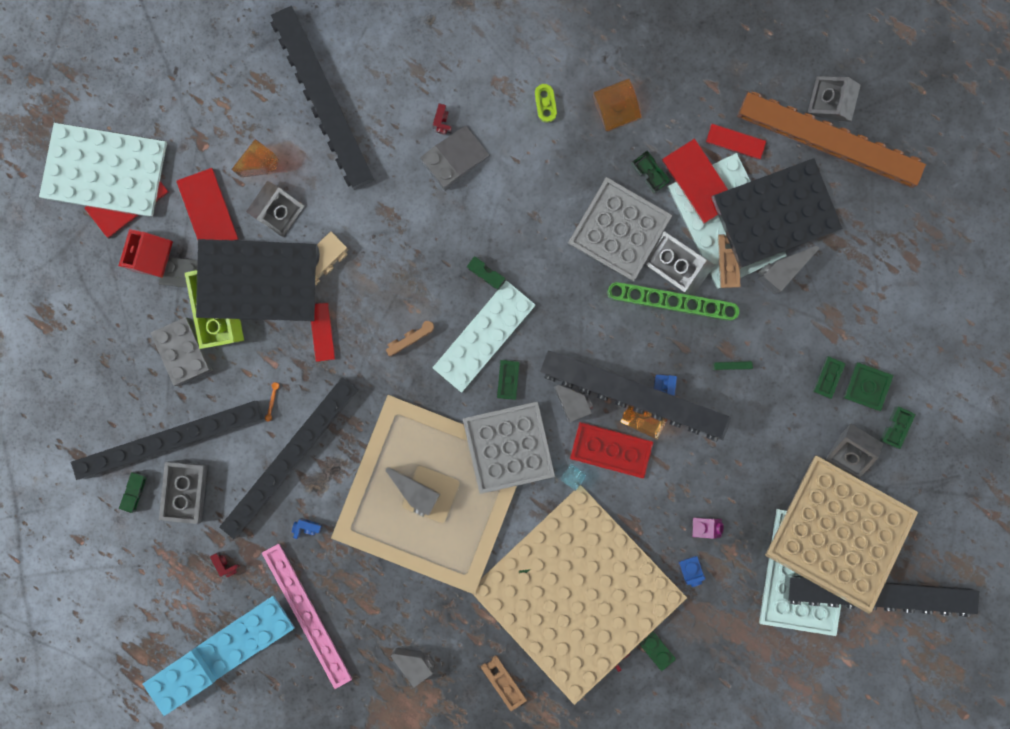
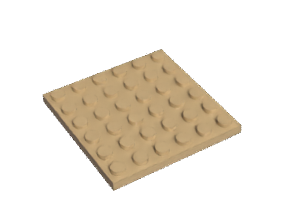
M815 456L765 556L861 610L871 613L918 512L822 458Z

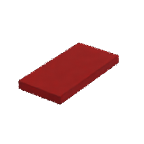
M694 138L663 158L662 161L704 224L718 215L711 197L728 189Z
M213 168L176 181L197 240H239Z
M161 181L159 182L156 202L169 193ZM90 206L84 208L108 239L139 216Z
M579 422L570 459L644 479L654 442Z

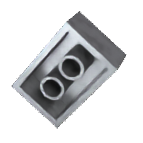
M182 318L151 332V336L173 386L182 385L213 371L204 349H199L197 334L190 318Z
M165 462L159 520L192 524L202 523L208 465Z

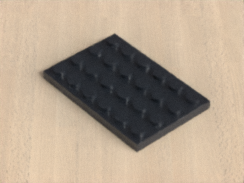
M814 158L711 197L739 268L843 229Z
M198 239L196 318L314 321L316 244Z

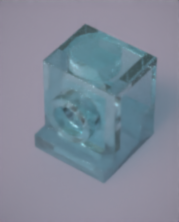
M570 464L559 479L576 491L586 475Z

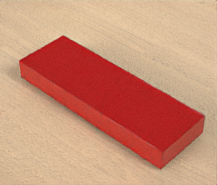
M711 124L705 143L760 160L766 141Z
M328 302L315 304L314 321H311L316 362L335 360Z

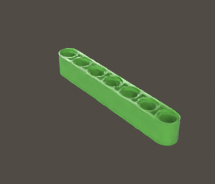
M620 282L612 283L607 290V295L611 300L724 321H731L739 315L738 306L725 301ZM612 287H619L621 295L618 297L613 296L611 293ZM632 290H637L640 293L638 300L631 298L630 292ZM655 293L658 295V303L650 302V294ZM669 297L677 299L678 304L676 307L669 305ZM689 300H693L696 303L695 310L688 309L687 302ZM709 303L715 306L713 314L706 311V305ZM726 307H731L734 310L732 317H728L725 314Z

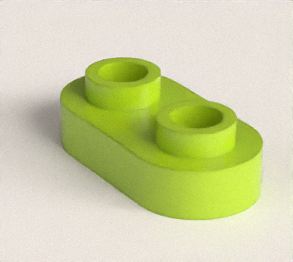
M541 84L535 89L537 113L542 122L550 123L554 121L557 115L554 91L550 85ZM546 92L548 96L542 98L540 94ZM546 110L550 111L551 115L548 117L544 115V111Z

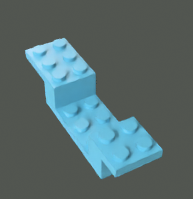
M273 595L145 681L143 686L162 715L165 716L295 627Z

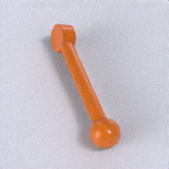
M276 382L271 385L273 391L268 413L265 415L267 422L272 420L271 412L276 390L279 389V384Z

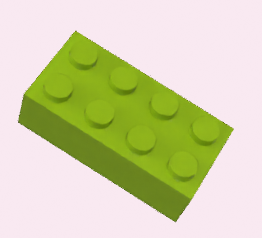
M197 270L186 272L185 278L199 349L244 341L240 319L196 318Z

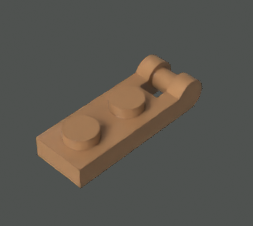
M719 234L720 288H739L740 268L732 249H725V244H730L727 236Z
M425 321L421 329L416 332L412 329L404 334L405 338L401 341L396 339L390 342L386 352L392 357L432 333L434 330L433 323Z
M497 655L489 663L481 665L483 672L510 711H513L527 701ZM497 667L499 672L493 675L491 670Z

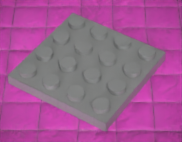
M606 177L568 244L634 282L672 215Z
M538 402L463 418L480 494L555 477Z

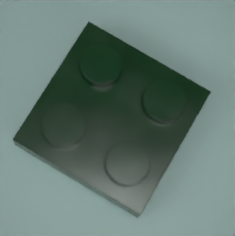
M856 362L843 399L876 411H881L894 375Z

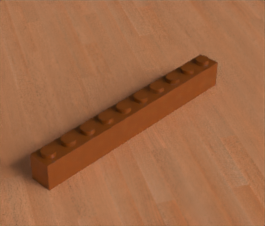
M748 92L738 112V118L911 188L918 186L926 166L925 163L921 162L920 158L914 156L907 157L904 155V152L897 149L892 151L886 148V145L883 143H873L868 141V138L863 135L855 136L850 134L851 131L846 128L838 129L833 127L831 122L825 120L821 122L816 120L815 116L805 113L803 115L798 113L796 108L779 105L780 102L774 99L766 100L757 92Z

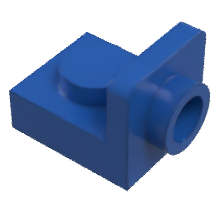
M656 375L654 389L674 396L677 376Z
M300 518L298 522L295 521L293 524V538L298 539L302 529H305L304 533L310 535L319 534L323 524Z
M697 556L678 561L687 585L695 587L701 585L702 581L706 579Z

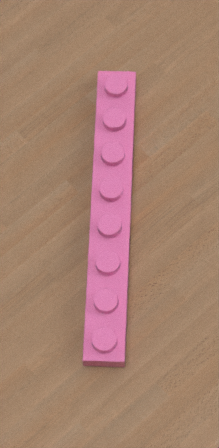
M280 543L262 552L334 689L351 681L350 673Z

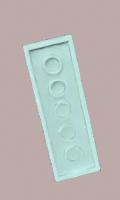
M506 280L433 366V369L462 393L535 307V304Z

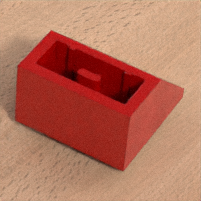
M129 229L118 266L132 272L163 278L173 241L146 232Z

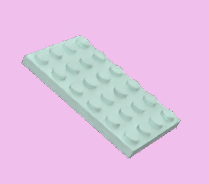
M54 123L39 197L47 200L153 217L167 143L165 141Z
M737 153L712 165L728 190L751 182ZM675 182L669 185L668 189L700 255L715 264L709 274L716 288L719 289L718 235L724 234L726 236L720 218L717 215L703 224ZM725 244V249H732L730 244ZM785 251L740 268V278L763 268L768 263L771 264L786 257Z
M776 509L772 540L787 512L786 510ZM769 558L759 623L836 636L841 604H839V608L828 607L827 603H820V606L808 605V602H801V605L789 604V601L783 598L785 575H801Z

